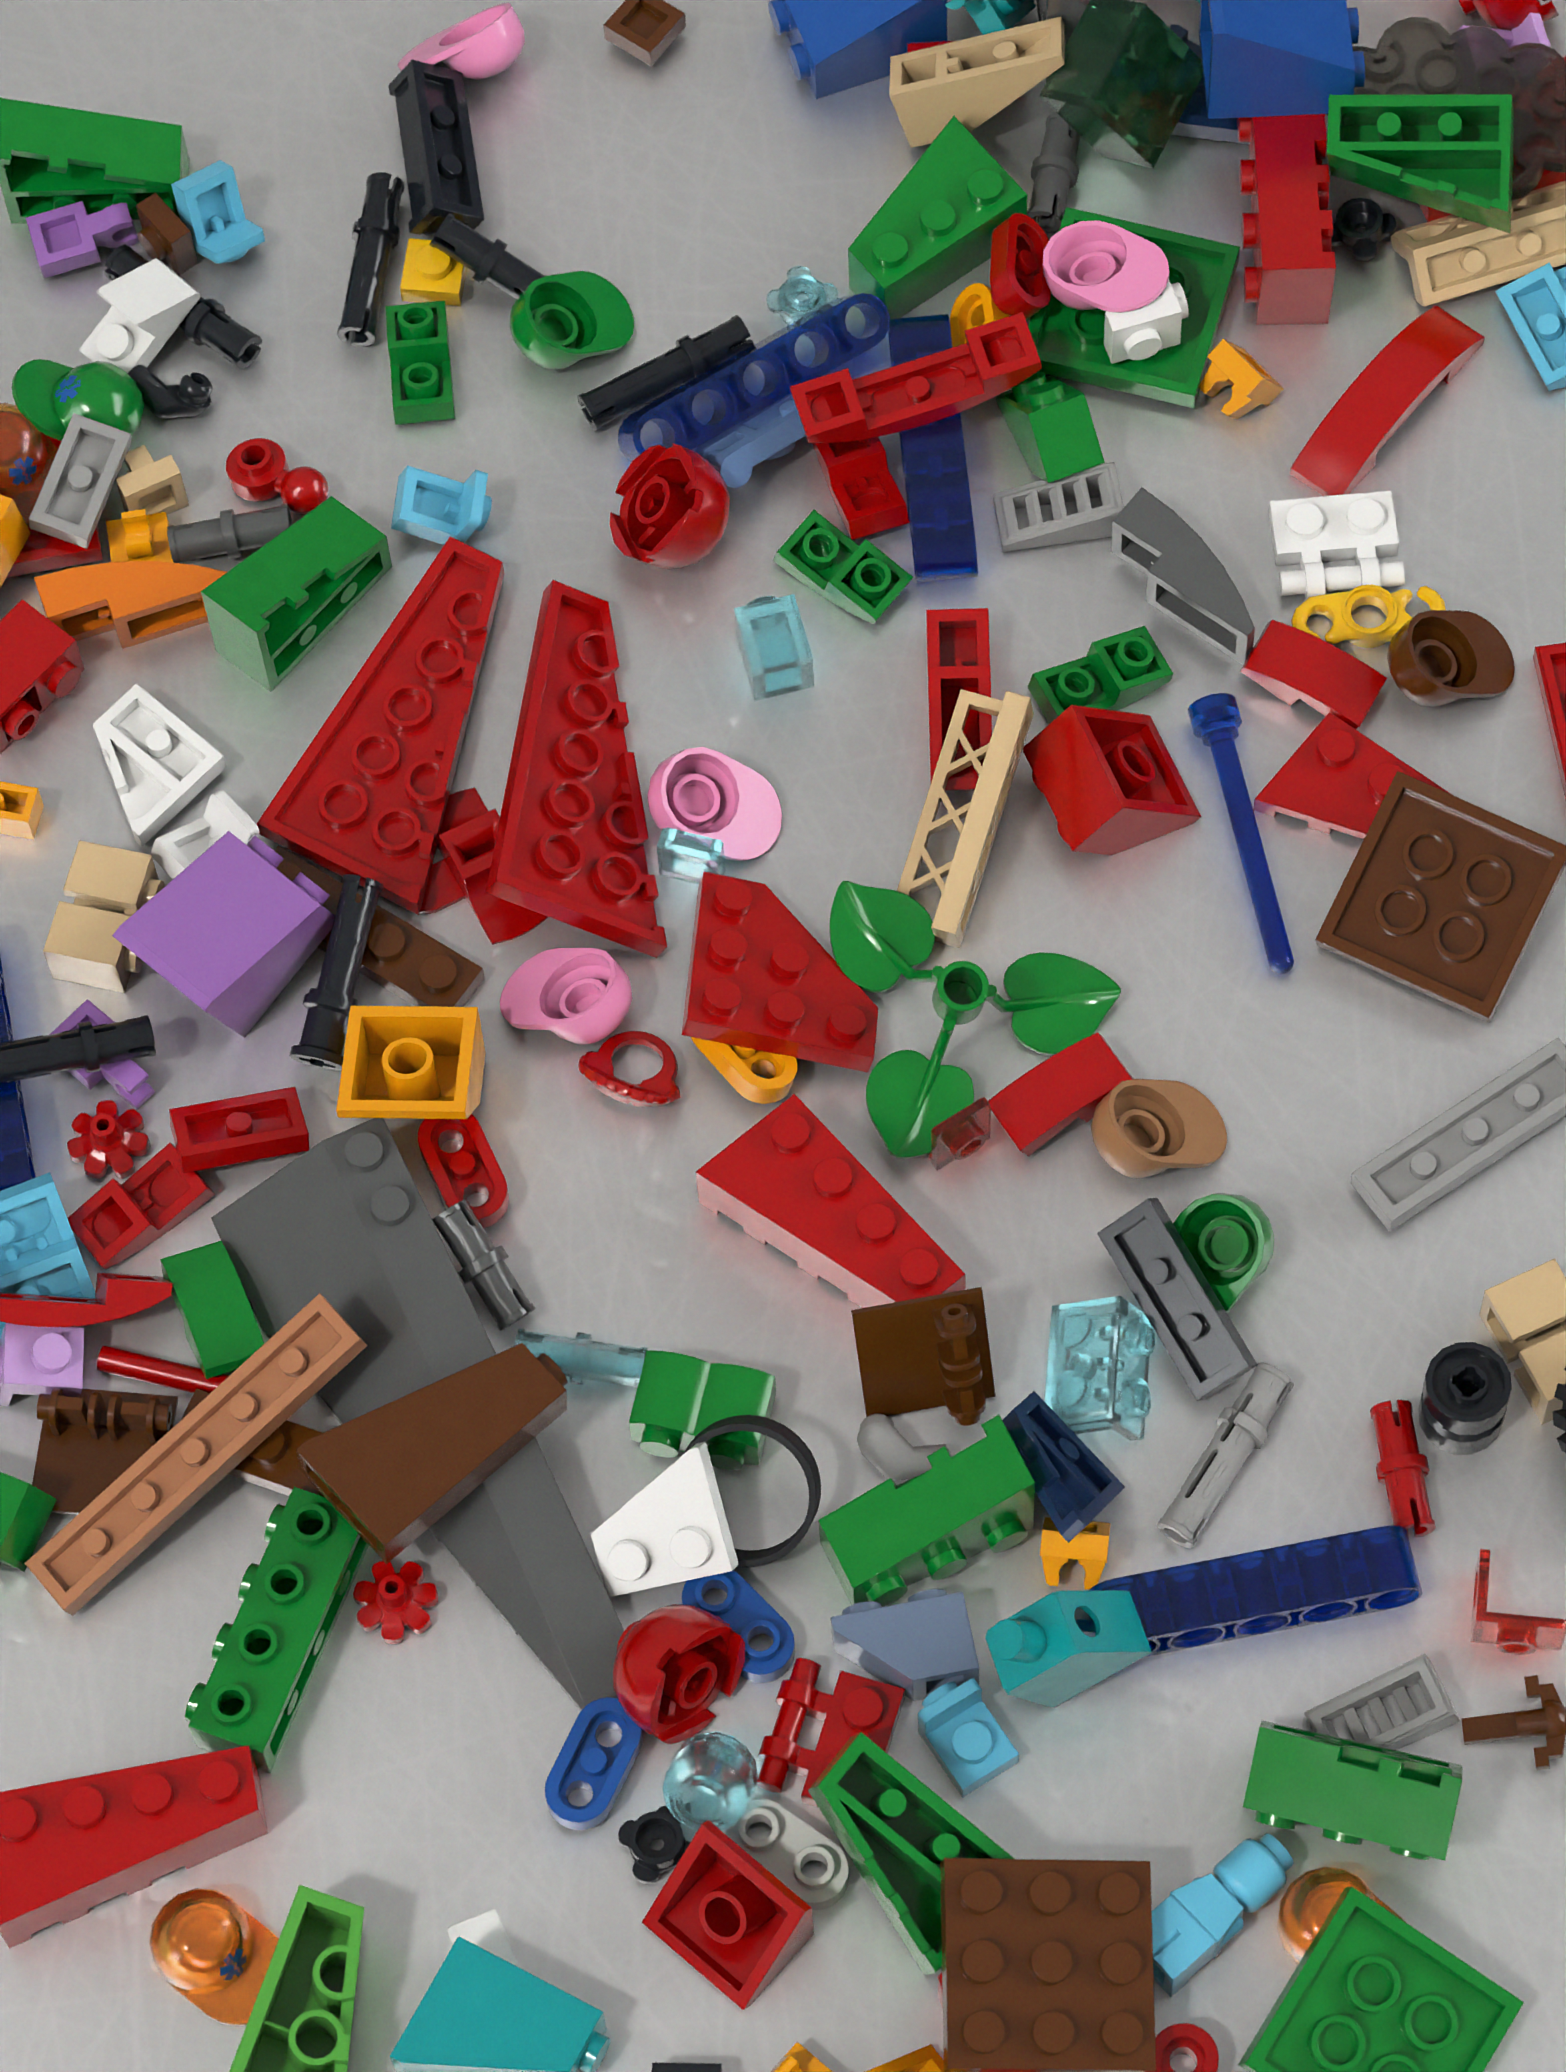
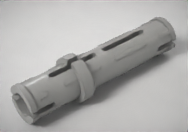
M1258 1363L1247 1385L1233 1406L1223 1409L1216 1420L1219 1428L1214 1434L1212 1441L1185 1480L1173 1503L1156 1525L1157 1528H1160V1532L1168 1539L1182 1547H1194L1203 1527L1216 1510L1245 1460L1253 1449H1260L1269 1436L1266 1428L1278 1407L1281 1406L1287 1394L1290 1393L1294 1386V1383L1290 1382L1291 1379L1284 1372L1270 1364Z

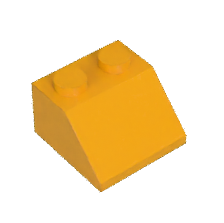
M350 1006L336 1108L338 1118L467 1119L480 1105L486 1056L478 1007Z

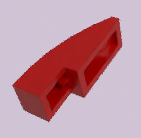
M988 608L926 610L931 781L960 690L963 689L991 697ZM970 709L963 733L973 751L990 743L992 715ZM960 743L954 762L966 756ZM984 759L979 761L981 765H983ZM971 765L950 776L945 792L974 791L979 778L974 767Z

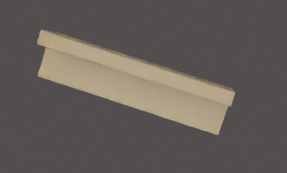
M1566 181L1512 196L1511 233L1455 215H1449L1395 231L1390 236L1392 247L1396 253L1409 263L1415 300L1425 307L1521 278L1547 263H1550L1552 268L1566 264Z
M963 689L960 690L897 888L898 892L911 897L913 893L934 882L936 883L941 892V897L931 926L935 942L956 948L961 946L1034 715L1030 697L1006 691L1002 701ZM970 709L998 717L990 743L973 751L963 733ZM960 743L966 756L954 762ZM984 759L983 765H981L979 761ZM972 765L979 776L972 800L955 810L945 792L948 778ZM942 801L948 814L935 820ZM966 817L965 822H964V825H963V823L961 822V819H963V818ZM954 823L960 838L953 860L936 869L926 850L931 835ZM923 860L929 873L917 879ZM947 876L946 882L944 883L942 878Z

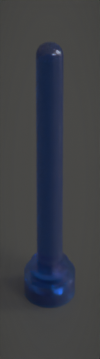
M1217 693L1196 700L1188 707L1194 735L1201 738L1205 746L1211 748L1269 966L1276 974H1286L1293 968L1294 958L1234 741L1239 736L1238 728L1242 724L1236 697L1232 694Z

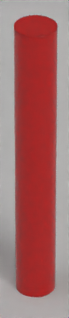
M105 1345L102 1346L97 1360L98 1371L194 1393L196 1388L211 1393L230 1376L222 1374L206 1379L201 1368Z

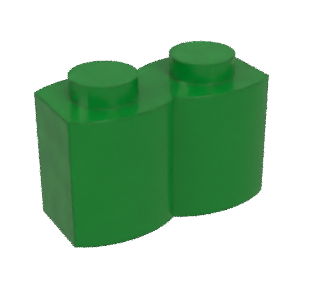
M648 1350L646 1351L629 1419L631 1440L639 1442L640 1448L649 1454L672 1458L676 1457L679 1452H684L690 1442L703 1429L721 1419L737 1415H756L770 1419L776 1396L775 1376L749 1367L709 1363L679 1353ZM732 1431L707 1440L706 1445L712 1466L736 1471L742 1469L743 1464L759 1465L766 1435L751 1431Z

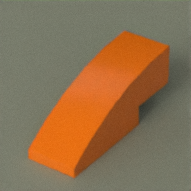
M126 561L72 567L34 577L46 618L76 641L115 629L120 645L124 649L208 622L201 591L227 573V571L193 564L160 561Z

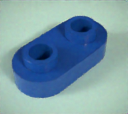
M733 1570L686 1581L682 1591L683 1605H692L720 1617L733 1628V1631L742 1636L745 1642V1663L740 1675L741 1677L756 1683H767L782 1677L789 1670L795 1657V1642L791 1627L736 1571ZM718 1588L727 1593V1598L721 1604L711 1605L704 1601V1594L710 1589ZM758 1634L768 1635L773 1640L771 1647L764 1651H756L748 1643L752 1637Z
M600 1698L592 1701L581 1710L547 1777L545 1798L552 1817L566 1828L586 1830L599 1825L606 1819L641 1750L643 1743L642 1729L625 1713L617 1698ZM608 1729L616 1730L622 1735L619 1743L612 1747H605L597 1742L598 1736ZM580 1788L589 1790L593 1797L588 1804L578 1807L569 1803L568 1797L574 1790Z

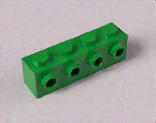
M293 1487L286 1505L277 1504L269 1517L264 1534L265 1542L269 1543L259 1565L251 1563L247 1568L238 1592V1600L243 1603L234 1623L226 1622L221 1627L212 1650V1660L216 1661V1664L207 1684L200 1682L194 1688L185 1712V1720L190 1722L188 1727L197 1747L215 1752L249 1745L258 1769L271 1773L369 1547L368 1543L325 1497L297 1487Z

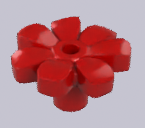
M112 1100L99 1102L96 1106V1115L94 1117L86 1113L78 1114L71 1125L75 1135L78 1137L67 1142L71 1160L75 1163L85 1162V1174L96 1179L104 1177L109 1166H111L116 1177L119 1179L132 1175L135 1172V1166L130 1155H146L150 1144L148 1135L140 1132L144 1128V1121L140 1113L135 1109H129L119 1116L118 1107Z
M382 1560L372 1566L375 1583L364 1580L359 1581L353 1592L354 1601L358 1605L364 1606L357 1612V1622L364 1631L371 1632L382 1625L381 1635L384 1642L392 1645L400 1644L404 1640V1626H408L416 1634L424 1633L432 1623L429 1614L422 1608L434 1607L438 1603V1592L435 1584L430 1582L421 1583L424 1579V1571L415 1562L408 1561L404 1563L399 1573L395 1572L391 1562L386 1564Z

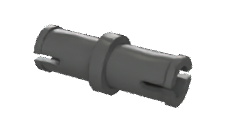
M1055 112L1048 116L1041 154L1033 160L1031 167V178L1034 181L1027 216L1036 221L1037 216L1040 215L1038 224L1045 233L1059 231L1069 189L1075 186L1079 174V168L1075 164L1080 137L1084 130V123L1078 117L1073 122L1072 130H1069L1073 114L1066 112Z
M287 503L281 504L278 507L236 515L233 509L220 511V518L178 526H167V536L174 563L227 554L229 559L242 557L243 550L264 546L293 525Z
M466 1198L446 1209L432 1220L463 1268L458 1272L464 1284L471 1281L497 1322L498 1329L501 1331L519 1321L536 1308L533 1303H530L504 1262L509 1257L502 1245L497 1248L494 1246L470 1208V1203Z

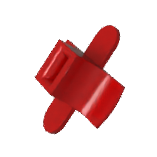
M474 787L449 795L437 843V848L444 859L432 864L420 913H436L466 898L493 945L528 933L545 921L548 916L486 893L500 816L495 808L488 811Z

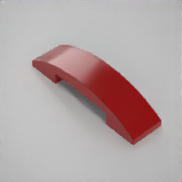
M1437 305L1424 312L1393 338L1348 387L1290 468V475L1322 496L1350 494L1375 466L1377 452L1441 380L1447 384L1484 344L1485 337Z
M1023 312L965 330L967 341L965 344L853 380L849 369L846 368L790 386L808 443L855 441L913 429L970 409L1026 380L1042 369V364Z
M97 1273L95 1298L0 1292V1322L34 1327H72L112 1321L135 1314L167 1299L172 1294V1282L159 1276Z

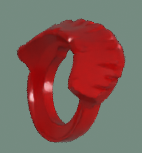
M628 1031L616 1034L606 1040L597 1052H587L580 1057L578 1062L579 1071L601 1093L625 1104L632 1103L636 1107L666 1106L681 1098L679 1087L675 1083L678 1072L675 1054L665 1041L653 1034L641 1031ZM639 1044L655 1050L663 1061V1066L659 1073L643 1080L641 1084L637 1085L615 1077L612 1057L619 1049L627 1045Z

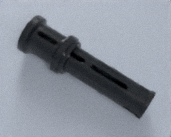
M351 874L343 875V885L317 988L309 989V993L304 996L303 1005L308 1010L299 1045L291 1047L289 1055L292 1059L306 1065L334 1071H342V1054L346 1040L350 1006H358L359 1001L353 998L379 894L383 889V885L380 882L367 878L361 902L357 903L355 899L361 876Z

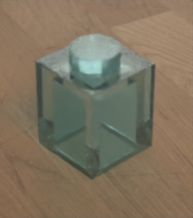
M794 594L780 598L763 596L750 601L746 606L734 608L736 639L754 701L814 687L813 656Z

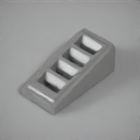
M1115 462L1099 464L1050 483L1040 480L993 494L1003 552L1112 537V521L1124 508ZM1101 497L1102 506L1092 509L1090 498ZM1076 501L1078 513L1067 516L1065 502ZM1051 504L1054 520L1043 522L1040 505ZM1027 508L1029 527L1018 528L1015 509Z
M1426 1654L1304 1713L1313 1732L1339 1737L1331 1719L1343 1715L1355 1741L1397 1750L1460 1721L1432 1662ZM1415 1684H1419L1431 1709L1419 1715L1406 1689ZM1391 1694L1394 1695L1406 1720L1405 1723L1394 1727L1382 1702V1698ZM1367 1704L1382 1733L1372 1739L1369 1738L1356 1709Z

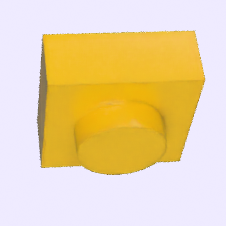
M408 238L400 285L402 301L415 303L445 301L446 305L461 306L467 267L438 248L430 246L429 244L432 240Z

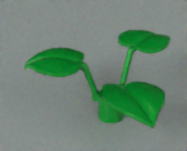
M843 881L836 891L829 920L830 944L834 959L842 972L861 989L871 993H882L891 989L899 980L901 974L910 982H935L936 986L932 995V1003L938 1016L944 1020L930 1060L913 1050L896 1051L881 1059L873 1068L866 1086L868 1114L889 1154L898 1159L918 1158L940 1149L962 1130L969 1119L974 1103L972 1079L963 1069L951 1065H941L955 1025H962L973 1021L980 1014L985 1001L991 1003L1000 1012H1013L1011 1019L1012 1032L1022 1045L1038 1054L1053 1056L1078 1041L1093 1035L1105 1015L1120 996L1121 988L1105 973L1083 961L1056 953L1039 952L1028 954L1012 963L1007 968L1003 978L1004 990L1009 1000H1004L997 994V988L994 985H989L985 972L972 962L957 961L949 964L944 969L941 966H935L933 970H915L912 967H916L928 959L935 941V936L931 929L933 922L926 909L915 899L898 891L867 887L850 881Z

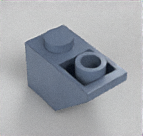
M929 1589L911 1595L906 1603L882 1607L879 1602H861L845 1608L842 1611V1615L831 1617L834 1651L882 1682L904 1688L905 1696L912 1701L925 1699L931 1692L948 1682L954 1681L960 1686L969 1679L975 1678L979 1684V1664L963 1592L947 1595L946 1590Z

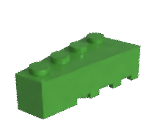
M299 1885L229 2072H347L365 1907Z

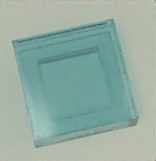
M668 827L667 829H662L657 844L659 873L661 876L699 884L704 871L725 875L724 843L721 840Z

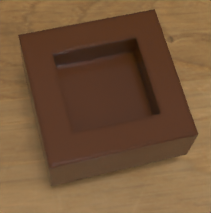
M625 0L603 25L604 38L649 66H652L686 28L685 13L664 0Z
M156 193L136 205L142 227L137 236L142 247L152 259L157 258L160 261L164 259L178 276L198 264L191 231Z

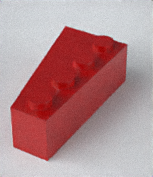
M1325 114L1237 118L1238 143L1249 142L1250 158L1240 160V196H1251L1252 213H1242V249H1253L1254 266L1244 267V302L1255 303L1256 325L1328 324L1336 261L1335 252H1331L1333 220L1332 210H1328L1329 165L1322 164V159L1326 158L1327 144Z
M795 1094L695 1172L700 1204L717 1215L719 1212L725 1214L742 1225L743 1231L764 1245L768 1242L796 1260L799 1268L817 1280L822 1277L847 1293V1299L861 1308L965 1290V1273Z
M249 1745L0 1792V1934L8 1948L10 1949L32 1939L31 1934L62 1921L64 1925L89 1913V1908L126 1892L129 1896L152 1885V1880L183 1866L189 1869L268 1834L259 1770Z

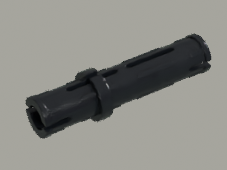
M378 172L368 176L361 218L353 224L352 238L356 242L341 323L337 331L338 337L343 342L348 341L350 331H353L350 343L353 346H370L376 340V327L390 253L394 249V245L397 246L399 243L400 229L396 222L401 195L404 192L405 185L399 177H396L393 180L392 189H389L392 176L389 173Z
M124 244L116 248L108 257L105 263L108 269L104 270V275L113 281L149 261L144 259L143 256L134 251L130 246ZM201 297L179 325L185 331L186 338L192 343L212 348L241 370L250 366L261 351V347L258 346L262 344L261 337L231 319L230 316L225 314L224 306L211 298L205 300Z
M738 315L731 317L730 320L693 339L686 335L676 340L675 348L585 394L578 395L579 405L581 407L585 406L581 410L589 425L596 431L614 419L691 380H695L698 384L708 379L709 371L746 352L749 353L754 350L753 341L751 339L746 340L751 335Z
M144 1015L121 1022L92 1026L90 1021L77 1023V1029L0 1043V1083L85 1068L86 1073L100 1071V1065L131 1058L155 1056V1041L149 1016Z

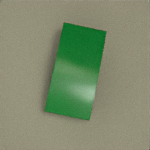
M445 301L385 306L395 425L455 419Z
M816 510L809 514L776 552L773 559L785 571L825 599L872 624L877 622L913 579V576L867 539L859 546Z
M1142 626L1092 642L1086 657L1033 673L1028 689L1050 724L1070 705L1118 711L1170 682L1174 674L1147 628Z
M222 1241L160 1259L163 1278L172 1282L171 1295L182 1315L186 1339L206 1379L236 1370L265 1344L245 1290Z

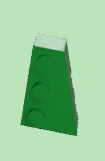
M1512 94L1329 95L1327 157L1332 176L1511 233L1514 142Z
M0 98V186L11 224L27 223V217L83 201L88 215L99 212L114 204L127 203L131 219L140 220L136 205L154 193L180 218L171 184L189 176V155L182 125Z
M955 116L951 118L848 248L849 288L885 328L991 258L992 233L994 229L1015 213L1027 215V193Z
M331 496L201 591L216 652L271 692L392 567L387 536Z
M999 1414L981 1424L987 1436L968 1448L951 1456L948 1448L944 1446L927 1456L932 1466V1469L897 1486L894 1480L889 1478L818 1520L820 1544L851 1605L872 1601L879 1602L882 1607L901 1598L907 1592V1586L928 1576H931L933 1580L947 1578L963 1569L968 1563V1558L989 1548L994 1553L1006 1551L1027 1537V1531L1033 1529L1035 1482Z
M1262 1720L1243 1807L1256 1810L1255 1821L1269 1826L1295 1829L1297 1821L1323 1828L1322 1836L1332 1840L1361 1845L1363 1839L1390 1846V1852L1421 1860H1429L1430 1857L1445 1861L1463 1779L1462 1765Z
M860 1732L848 1739L809 1788L808 1792L924 1975L934 1974L942 1966V1860L944 1858H1015Z

